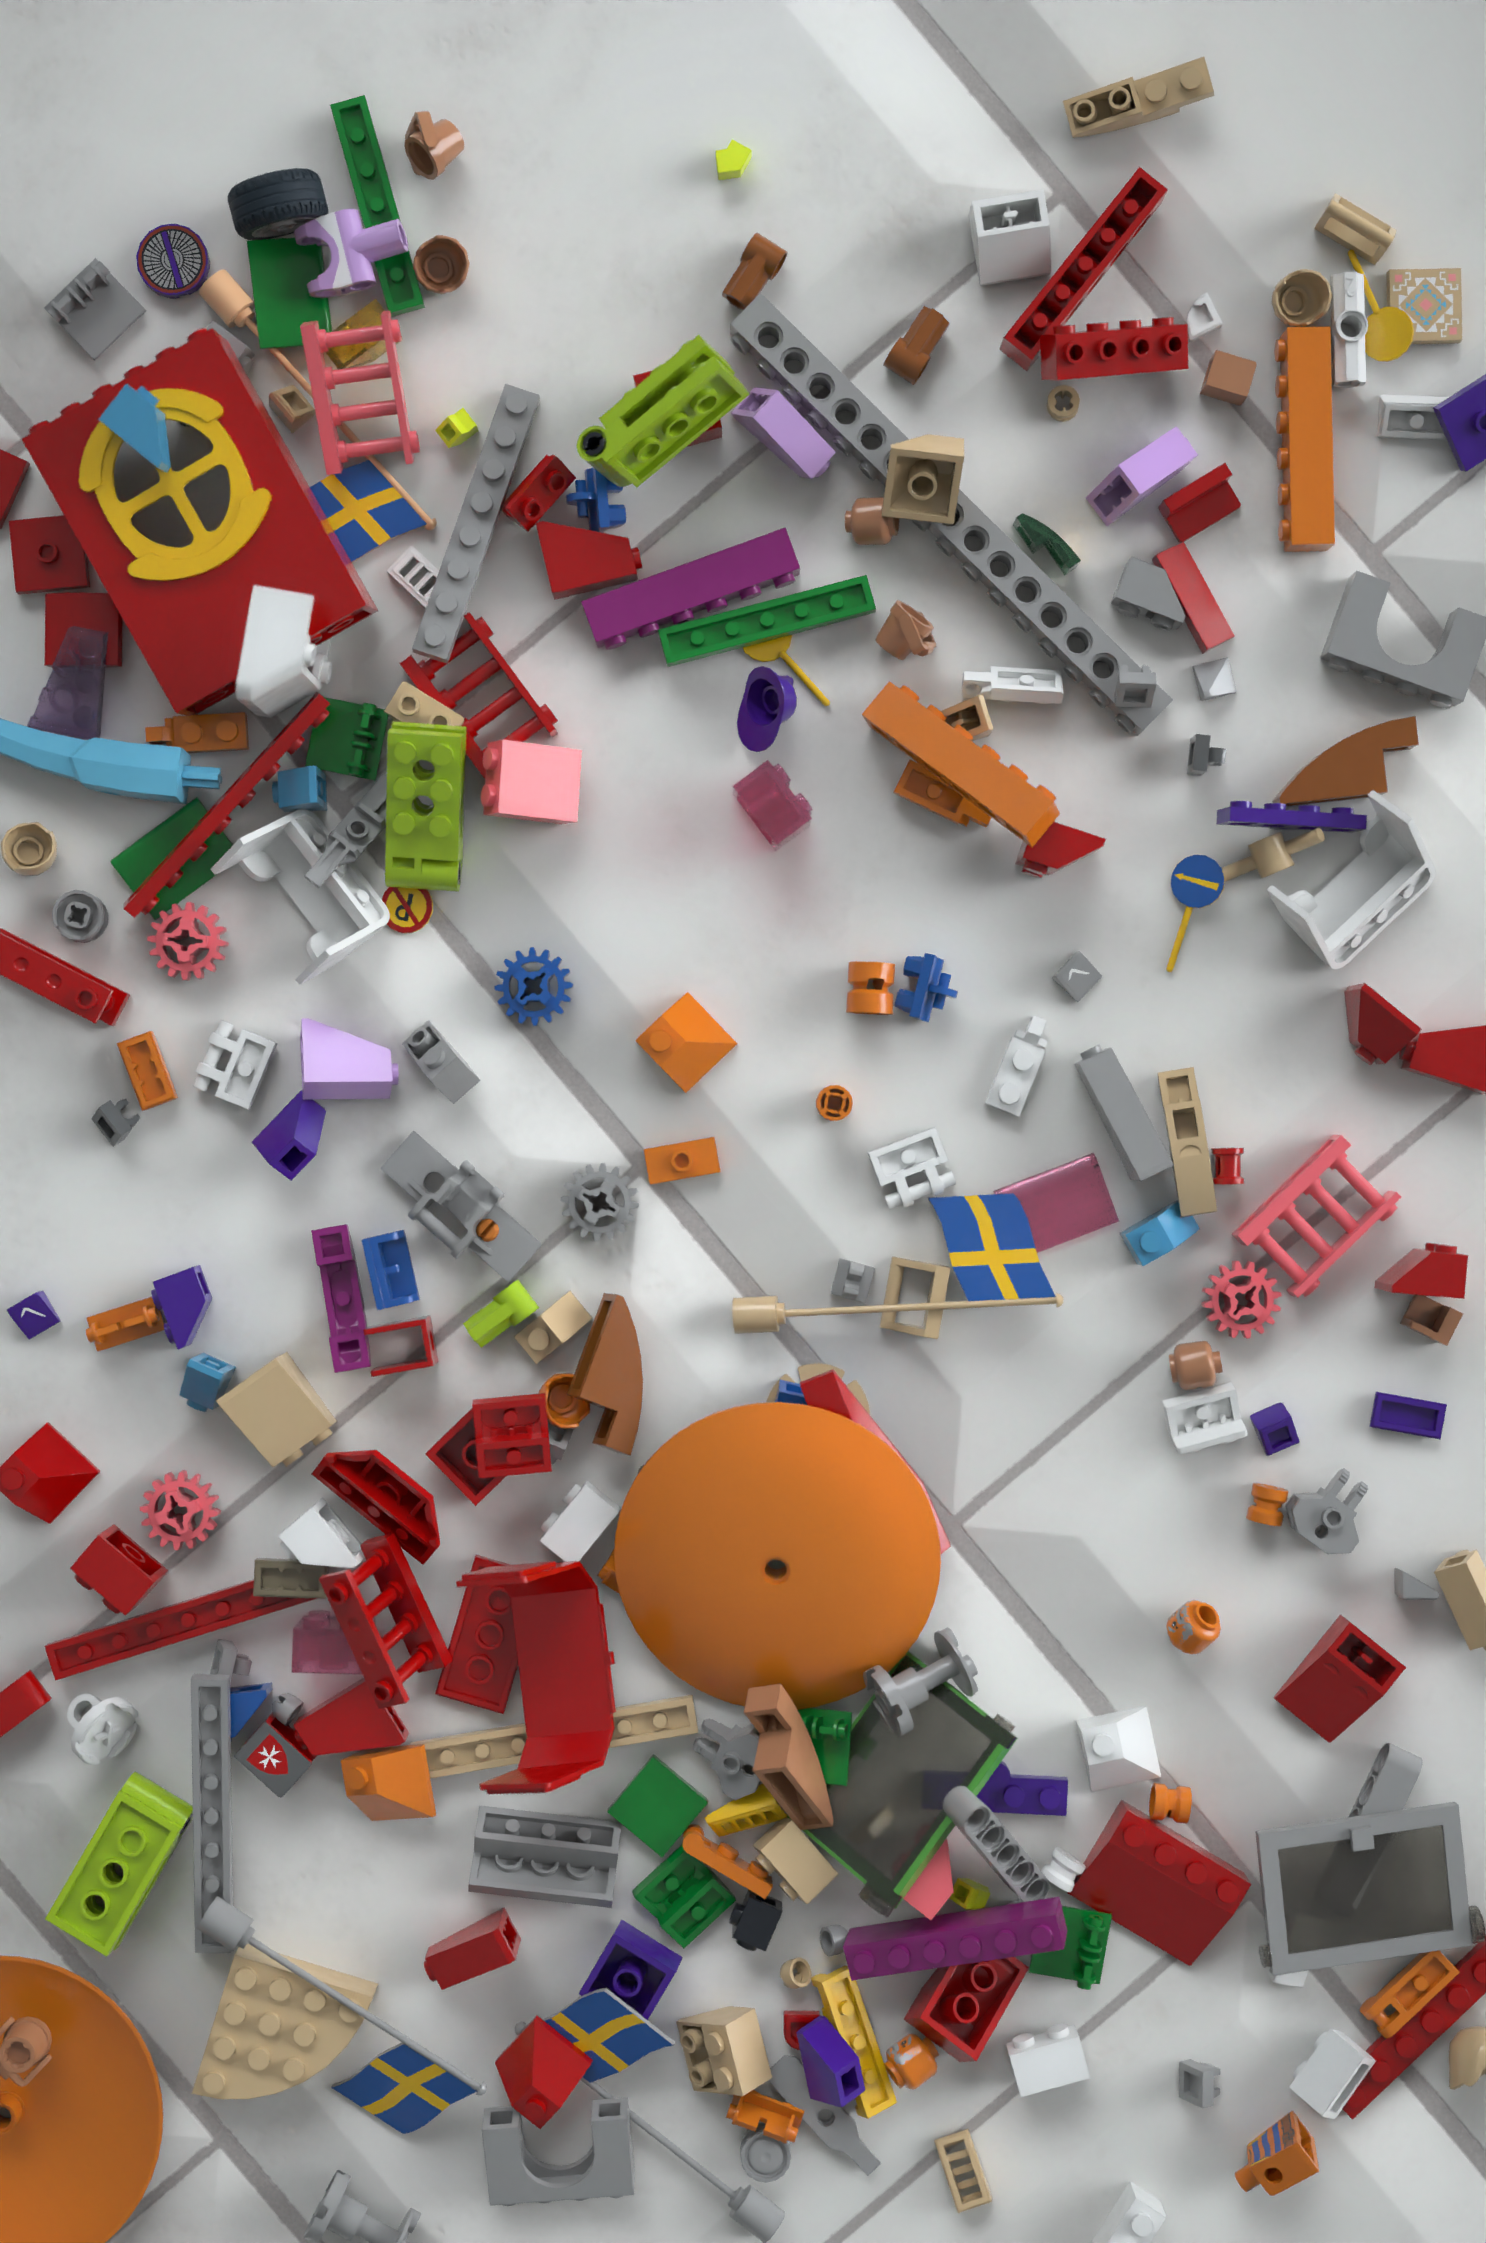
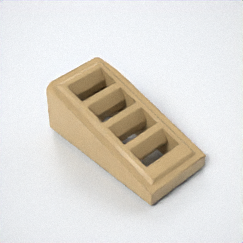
M969 2129L935 2139L934 2142L957 2212L960 2213L992 2202L993 2198ZM965 2142L966 2149L947 2155L946 2147ZM967 2156L970 2157L971 2163L952 2169L950 2162ZM974 2170L975 2177L957 2182L955 2176ZM979 2184L980 2191L962 2196L961 2189Z

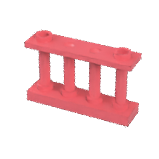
M390 311L382 312V325L327 333L325 329L319 330L318 320L303 322L300 326L327 475L341 473L344 468L343 463L349 462V458L404 451L405 463L411 464L415 459L414 453L420 452L417 430L410 431L396 342H401L398 319L392 320ZM385 340L388 363L333 370L332 366L326 367L324 352H329L330 347ZM391 377L394 400L339 407L338 403H332L330 389H335L336 385ZM398 415L401 436L347 444L345 440L339 441L337 426H342L344 421Z
M1332 1135L1232 1233V1236L1242 1245L1248 1246L1250 1243L1254 1245L1259 1244L1295 1281L1286 1291L1291 1296L1297 1298L1301 1295L1306 1297L1311 1294L1320 1284L1318 1278L1379 1219L1383 1222L1389 1218L1398 1208L1395 1203L1401 1198L1394 1191H1387L1382 1196L1346 1159L1348 1155L1345 1151L1351 1144L1342 1135ZM1328 1167L1331 1170L1336 1169L1372 1206L1358 1221L1320 1184L1322 1180L1319 1176ZM1302 1193L1305 1195L1310 1194L1346 1231L1332 1246L1294 1209L1296 1205L1293 1202ZM1277 1217L1279 1220L1284 1219L1320 1255V1258L1306 1271L1269 1235L1270 1230L1267 1227Z

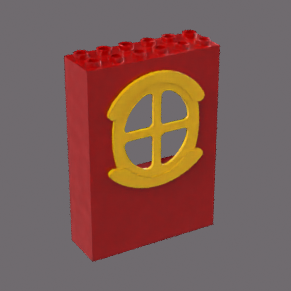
M202 328L193 332L187 337V343L177 349L169 347L162 350L155 356L156 361L146 367L139 365L131 368L123 375L125 379L113 386L112 384H105L92 392L93 398L82 404L75 402L66 406L60 411L62 416L50 423L46 420L35 424L29 429L30 434L21 439L174 711L177 714L186 716L197 715L236 693V682L253 585L313 595L314 601L308 635L310 636V644H315L316 646L378 612L376 605L232 347L213 328L209 330ZM125 384H128L136 391L140 386H143L159 399L155 406L165 414V420L183 422L198 429L211 440L213 450L210 454L178 472L173 471L170 467L167 473L155 466L160 476L159 482L129 501L120 502L115 491L114 468L117 455L124 440L102 423L99 418ZM223 465L228 471L230 480V501L223 522L216 530L210 532L204 528L185 494L184 487L190 481L216 466ZM170 496L192 532L193 542L185 547H168L155 543L142 535L132 525V516L159 499Z

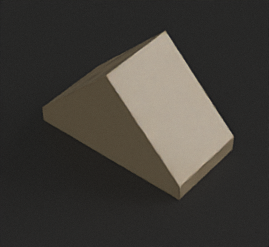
M983 694L941 711L946 716L945 722L953 728L957 724L962 726L973 736L972 741L988 737L993 731Z

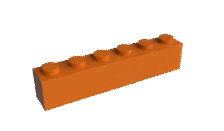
M1287 327L1280 339L1276 340L1274 351L1275 361L1280 362L1281 375L1276 377L1275 383L1276 397L1281 398V411H1278L1276 417L1277 434H1282V447H1279L1277 451L1278 470H1283V483H1280L1278 486V504L1283 506L1284 519L1279 521L1278 536L1280 542L1284 541V552L1328 551L1335 544L1330 327Z
M889 681L862 713L869 727L1030 847H1033L1060 815L1054 803L1056 797L1042 785L1035 788L1027 782L1028 776L1015 765L1011 764L1008 768L999 762L1001 757L988 745L984 744L980 748L973 743V736L962 726L957 724L953 728L945 722L946 716L931 704L927 708L917 702L920 698L905 685L898 688Z

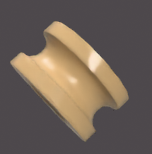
M1067 385L1055 387L1048 395L1047 410L1050 416L1061 422L1069 421L1075 417L1080 403L1079 394L1074 388ZM1061 395V399H1063L1064 395L1068 396L1071 399L1069 403L1071 409L1068 411L1065 410V407H1063L1062 411L1056 409V397Z

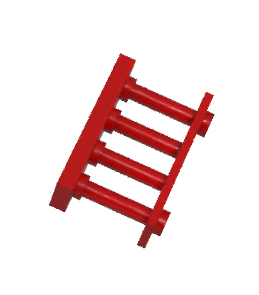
M469 612L464 615V618L471 629L456 639L448 663L479 640L492 656L486 663L448 691L444 688L440 692L437 691L431 680L436 677L434 674L447 665L446 663L431 658L426 662L421 660L417 663L412 655H410L399 664L420 691L451 710L457 707V701L502 669L514 687L469 720L464 718L465 721L462 725L467 726L466 754L485 779L486 769L483 766V755L486 748L481 750L474 741V738L479 735L477 731L522 698L535 716L503 740L524 742L543 727L551 737H554L558 733L553 725L558 720L546 704L539 707L489 639L494 633L484 619L480 617L475 620Z
M0 928V975L95 1024L98 1020H101L111 1026H115L131 994Z
M395 1533L367 1539L360 1545L366 1561L352 1573L348 1569L322 1575L319 1578V1582L378 1709L407 1703L410 1699L403 1683L416 1671L420 1673L444 1668L453 1661ZM373 1574L381 1593L366 1605L358 1586ZM388 1606L396 1625L381 1637L373 1618ZM403 1639L411 1657L399 1668L395 1669L388 1651Z

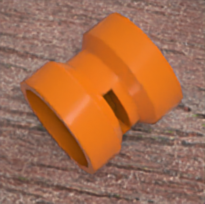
M830 1085L823 1088L816 1098L818 1113L830 1121H839L846 1118L853 1106L850 1092L839 1085Z
M1253 1483L1251 1494L1256 1505L1248 1507L1246 1519L1281 1527L1284 1515L1278 1508H1282V1504L1287 1502L1289 1491L1272 1485Z
M1153 1783L1149 1799L1150 1819L1162 1821L1165 1817L1173 1818L1176 1823L1187 1824L1191 1814V1788L1178 1786L1176 1789H1168L1165 1784Z

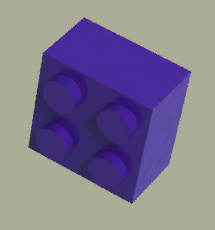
M621 1920L587 1977L579 1995L582 1996L597 1989L607 1988L648 2020L674 1977L683 1957L624 1920Z

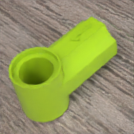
M518 1279L492 1298L494 1301L480 1309L463 1323L467 1332L481 1348L511 1325L515 1327L539 1309V1306Z

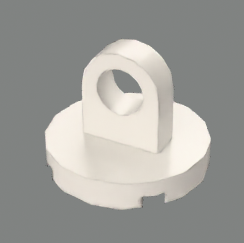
M91 1694L77 1696L71 1702L67 1712L68 1722L75 1729L71 1739L72 1751L85 1764L90 1765L100 1764L99 1760L106 1756L109 1759L115 1757L129 1744L134 1736L138 1725L134 1721L138 1717V1711L125 1698L113 1697L102 1701ZM88 1705H92V1708L81 1718L83 1710Z

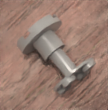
M948 1627L934 1633L935 1644L941 1659L916 1672L915 1669L910 1667L891 1678L885 1669L880 1665H876L863 1673L867 1690L875 1689L876 1700L873 1701L875 1708L887 1727L893 1733L898 1732V1737L913 1730L914 1724L909 1710L929 1699V1690L952 1678L959 1689L967 1696L972 1697L978 1691L977 1684L973 1678L978 1674L977 1668L968 1655L964 1657L961 1655L957 1648V1639Z
M337 2170L304 2234V2239L312 2243H318L326 2229L349 2241L356 2235L370 2243H409L406 2241L407 2237L415 2229L421 2213L410 2208L398 2230L393 2229L365 2214L368 2206L344 2194L351 2176Z

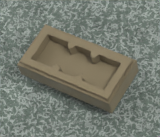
M256 1558L254 1564L253 1596L326 1599L327 1597L319 1582V1578L322 1575L329 1574V1566L301 1564L298 1559Z

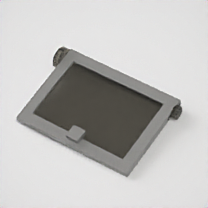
M1456 1802L1255 1831L1267 1939L1266 1945L1259 1946V1956L1262 1966L1264 1968L1270 1967V1973L1273 1976L1472 1946L1475 1943L1485 1941V1925L1482 1914L1476 1905L1469 1906L1459 1805Z

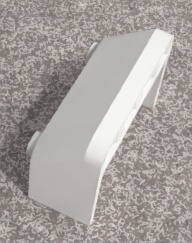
M253 585L236 682V698L257 716L272 718L321 690L323 683L329 684L332 663L327 661L331 638L316 646L315 644H310V636L308 635L314 601L313 595Z
M1374 790L1368 794V797L1377 815L1367 821L1366 830L1361 831L1360 844L1363 851L1314 897L1305 890L1297 891L1287 897L1273 885L1267 889L1283 920L1332 969H1340L1347 965L1431 885L1436 874L1434 864L1413 818Z
M306 809L292 812L239 838L211 868V871L216 875L239 864L245 873L256 881L264 882L275 877L317 933L308 940L307 952L313 962L295 979L299 985L333 967L379 932L390 919L387 906L353 862L337 867L320 888H317L305 878L308 871L324 854L326 839L330 834L319 817Z

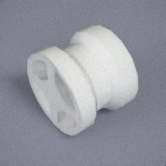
M1056 1847L1052 1852L1053 1859L1051 1863L1045 1865L1041 1872L1051 1883L1067 1892H1071L1075 1886V1877L1082 1874L1086 1866L1067 1851Z

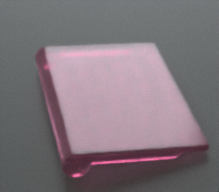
M1094 1153L993 1191L994 1194L1014 1193L1028 1218L1037 1253L1119 1222Z

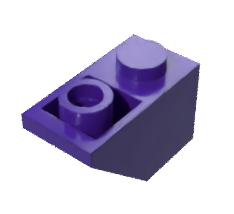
M301 1090L258 1134L252 1143L269 1165L292 1181L317 1154L326 1110L313 1099H303Z
M200 1265L153 1282L155 1289L151 1290L154 1304L158 1310L163 1309L167 1323L164 1324L165 1334L171 1344H176L177 1350L192 1344L212 1301V1296Z
M820 2015L796 2032L810 2099L842 2108L865 2091L859 2057L825 2016Z

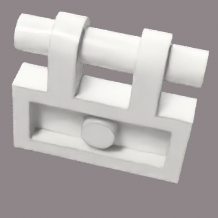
M220 1020L216 1032H212L208 1042L211 1044L204 1061H199L195 1071L198 1073V1076L193 1086L207 1092L211 1079L216 1080L220 1083L215 1096L243 1108L251 1109L278 1043L245 1029L241 1030L236 1042L229 1038L234 1025ZM224 1049L232 1052L225 1071H222L216 1067Z
M936 1127L868 1152L880 1186L894 1182L897 1188V1192L884 1196L889 1210L903 1205L904 1208L914 1204L913 1200L932 1193L934 1196L944 1193L945 1188L956 1184L952 1171L941 1175L937 1173L935 1166L947 1162L948 1158ZM924 1170L927 1180L908 1187L905 1177Z

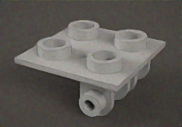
M96 258L44 307L94 360L146 312L142 305Z

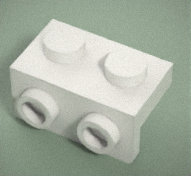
M1232 1382L1162 1401L1169 1436L1178 1454L1198 1452L1202 1448L1221 1443H1231L1248 1435L1241 1419L1236 1389Z

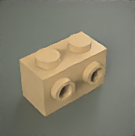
M788 1817L777 1821L752 1845L759 1853L755 1858L768 1874L775 1871L783 1880L779 1887L792 1901L799 1898L808 1904L838 1875V1872Z

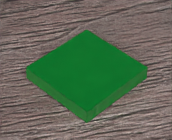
M653 1754L610 1805L607 1812L663 1858L708 1804V1799Z

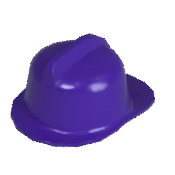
M764 666L754 668L748 675L737 718V729L741 742L748 750L754 752L764 751L773 744L781 723L787 721L794 714L797 706L793 678L779 676L772 669Z

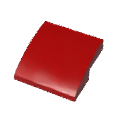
M108 593L45 594L44 666L52 668L78 666L88 668L122 667L123 619Z
M545 1393L472 1400L479 1478L552 1472Z

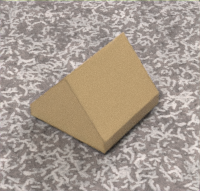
M294 385L273 391L269 395V407L292 434L316 413L315 409Z

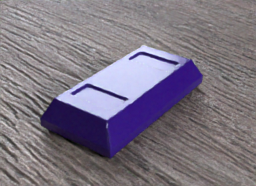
M1375 1392L1369 1427L1441 1440L1447 1404Z

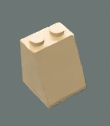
M288 1352L276 1357L216 1400L222 1410L272 1467H275L280 1462H283L285 1467L304 1455L300 1450L301 1447L310 1441L315 1446L333 1434L329 1427L337 1422Z

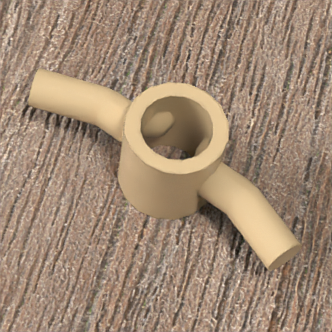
M1316 828L1288 841H1285L1282 832H1279L1248 845L1252 856L1222 867L1225 882L1255 869L1258 870L1262 879L1295 865L1291 855L1323 842L1325 835L1322 829Z

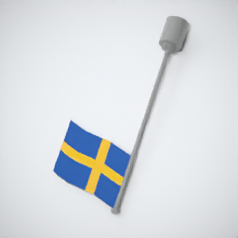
M217 1896L198 1924V1930L234 1952L237 1946L244 1949L247 1943L401 2041V2043L378 2054L355 2075L333 2084L332 2089L402 2134L413 2132L425 2126L449 2105L477 2092L476 2095L478 2096L485 2094L487 2085L484 2081L482 2084L478 2083L253 1938L252 1936L256 1930L250 1927L254 1919Z
M607 1988L597 1989L584 1994L554 2015L543 2019L593 2060L580 2080L604 2099H614L615 2097L594 2081L624 2070L650 2052L674 2046L675 2044L674 2040ZM519 2022L516 2024V2035L521 2033L522 2030L526 2027L525 2022ZM629 2109L630 2119L731 2198L728 2206L732 2208L729 2214L732 2219L763 2243L771 2239L785 2217V2212L751 2185L745 2189L739 2187L736 2191H733Z

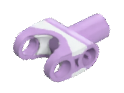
M344 209L320 216L299 226L294 231L298 245H326L331 250L329 267L324 273L318 275L317 279L307 284L309 295L315 298L344 296L369 289L376 284L372 262L408 252L406 234L399 219L363 229L359 212L356 209Z

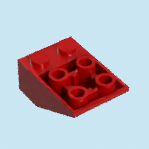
M1340 1614L1273 1698L1328 1743H1331L1385 1695L1406 1667Z

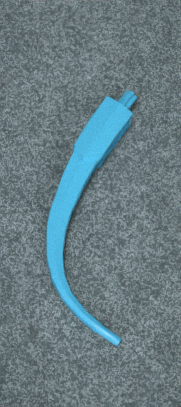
M0 718L1 755L35 769L78 781L89 790L135 799L187 804L189 787L220 789V784H222L221 768L191 766V755L181 747L130 743L95 737L83 740L44 732Z

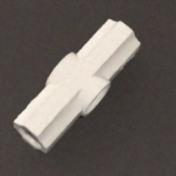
M1343 272L1332 275L1330 278L1332 292L1330 327L1332 384L1339 388H1353L1363 386L1366 383L1365 334L1368 330V321L1364 312V274ZM1341 324L1351 325L1356 335L1348 337L1343 334Z

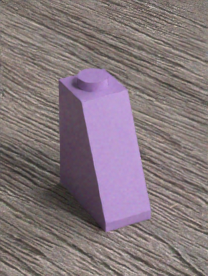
M754 387L749 393L750 395L734 409L731 415L799 477L812 479L822 475L830 466L831 462L829 459L836 452L778 390Z
M1176 426L1119 464L1086 499L1105 525L1109 526L1180 473L1198 454Z
M302 1019L300 1048L303 1099H390L392 1085H398L399 1079L398 1063L391 1062L390 1049L312 1019Z

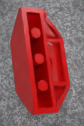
M364 1450L327 1453L311 1473V1475L385 1535L395 1533L401 1548L422 1565L426 1563L440 1546L433 1495L379 1451Z

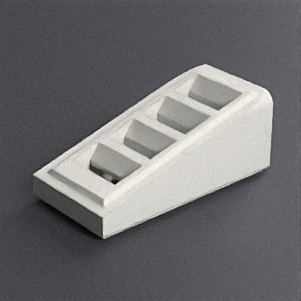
M411 545L391 565L387 572L426 609L433 587L424 596L420 591L433 578L437 579L439 570ZM414 558L418 564L403 577L399 572ZM425 568L428 573L413 586L410 582Z

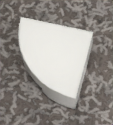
M1207 292L1195 301L1188 312L1185 324H1188V343L1221 328L1223 325Z

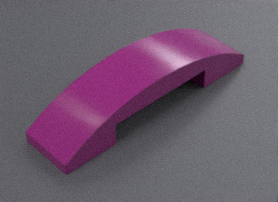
M348 1224L311 1230L316 1263L320 1268L331 1335L329 1343L334 1373L371 1367L368 1335L363 1333V1329L367 1327L363 1295Z

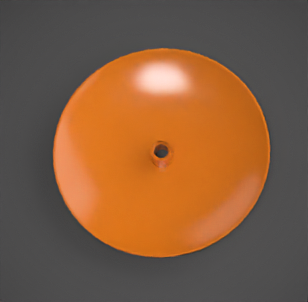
M768 1402L732 1407L695 1421L671 1437L649 1458L633 1481L624 1500L615 1534L614 1561L619 1593L633 1627L647 1648L677 1677L714 1698L740 1706H745L748 1688L782 1684L797 1710L839 1701L866 1688L863 1678L865 1671L880 1665L888 1672L906 1655L918 1639L933 1608L939 1585L941 1554L937 1524L930 1502L914 1473L895 1450L862 1425L842 1415L803 1404ZM779 1560L785 1566L781 1569H774L768 1565V1562Z
M0 1955V2027L11 2016L15 2021L29 2016L43 2021L49 2028L52 2037L51 2048L47 2053L52 2056V2059L26 2086H18L10 2078L5 2080L0 2075V2107L6 2108L11 2114V2118H5L0 2115V2243H105L129 2219L143 2198L159 2158L163 2134V2103L158 2074L151 2054L141 2034L129 2017L97 1986L67 1969L45 1961L20 1956ZM5 2032L0 2036V2047L2 2045ZM38 2064L25 2072L17 2074L24 2079Z

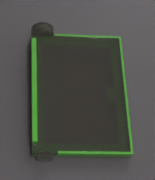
M908 1651L888 1674L892 1678L910 1667L918 1672L927 1667V1665ZM947 1681L929 1690V1699L909 1710L914 1728L901 1737H898V1732L893 1733L879 1715L873 1704V1701L876 1700L875 1693L851 1726L848 1786L826 1784L834 1820L833 1827L803 1830L865 1884L859 1893L860 1898L885 1917H889L894 1908H897L955 1827V1824L943 1810V1801L947 1794L958 1786H965L977 1796L1018 1739V1737L1011 1733L1015 1726L1009 1720L998 1713L994 1718L991 1717Z

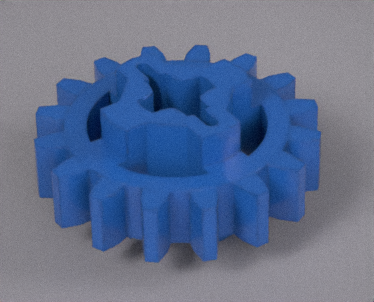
M530 947L529 956L524 957L518 950L516 951V962L513 963L508 959L504 960L505 965L508 967L507 972L497 971L496 975L503 979V984L494 986V990L504 993V996L497 1002L499 1005L509 1004L510 1007L506 1012L507 1016L510 1017L516 1012L519 1013L518 1023L524 1024L527 1017H531L533 1026H538L539 1017H544L548 1023L553 1022L551 1015L553 1011L561 1015L564 1013L560 1003L562 1001L571 1002L572 1000L569 996L565 995V990L573 988V983L564 981V977L568 976L571 972L568 968L559 970L558 967L562 959L557 957L551 962L549 960V950L545 949L541 957L537 956L534 947ZM529 963L544 964L538 971L527 972L522 967ZM554 975L558 981L556 997L550 993L549 984ZM512 977L518 981L519 991L514 996V999L510 991ZM539 978H542V982L539 985L543 990L541 994L531 993L528 996L526 993L529 989L526 984L527 980L537 981ZM530 1002H541L546 1006V1008L538 1011L524 1009Z

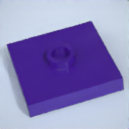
M1485 374L1433 407L1459 469L1465 472L1486 459Z

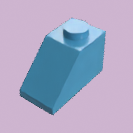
M125 384L99 420L153 465L167 473L171 464L165 414L155 406L159 399L143 386H140L136 391L128 384Z
M305 766L278 771V781H273L272 783L273 802L279 803V808L284 812H295L299 809L326 811V774L317 766Z
M1177 1200L1120 1232V1235L1138 1265L1145 1266L1175 1249L1200 1230L1193 1216L1181 1217Z
M206 1353L189 1359L179 1396L188 1399L186 1403L188 1406L202 1412H206L208 1408L213 1410L219 1407L216 1400L225 1394L236 1367Z

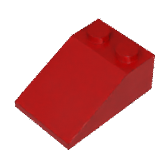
M1016 1957L937 1968L921 1988L904 2020L957 2061H977L1029 1967Z

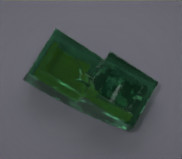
M1022 513L1016 517L1013 526L1032 554L1045 546L1064 576L1077 568L1081 560L1057 533L1026 514Z

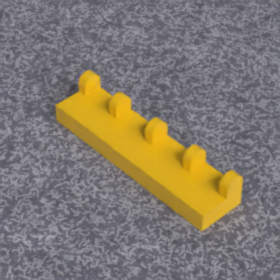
M844 1965L829 1974H817L811 1978L813 1986L818 1988L824 2007L821 2009L823 2016L828 2018L829 2022L859 2057L865 2091L855 2098L857 2105L854 2108L857 2115L869 2119L896 2104L897 2100L856 1980L851 1981L848 1966Z

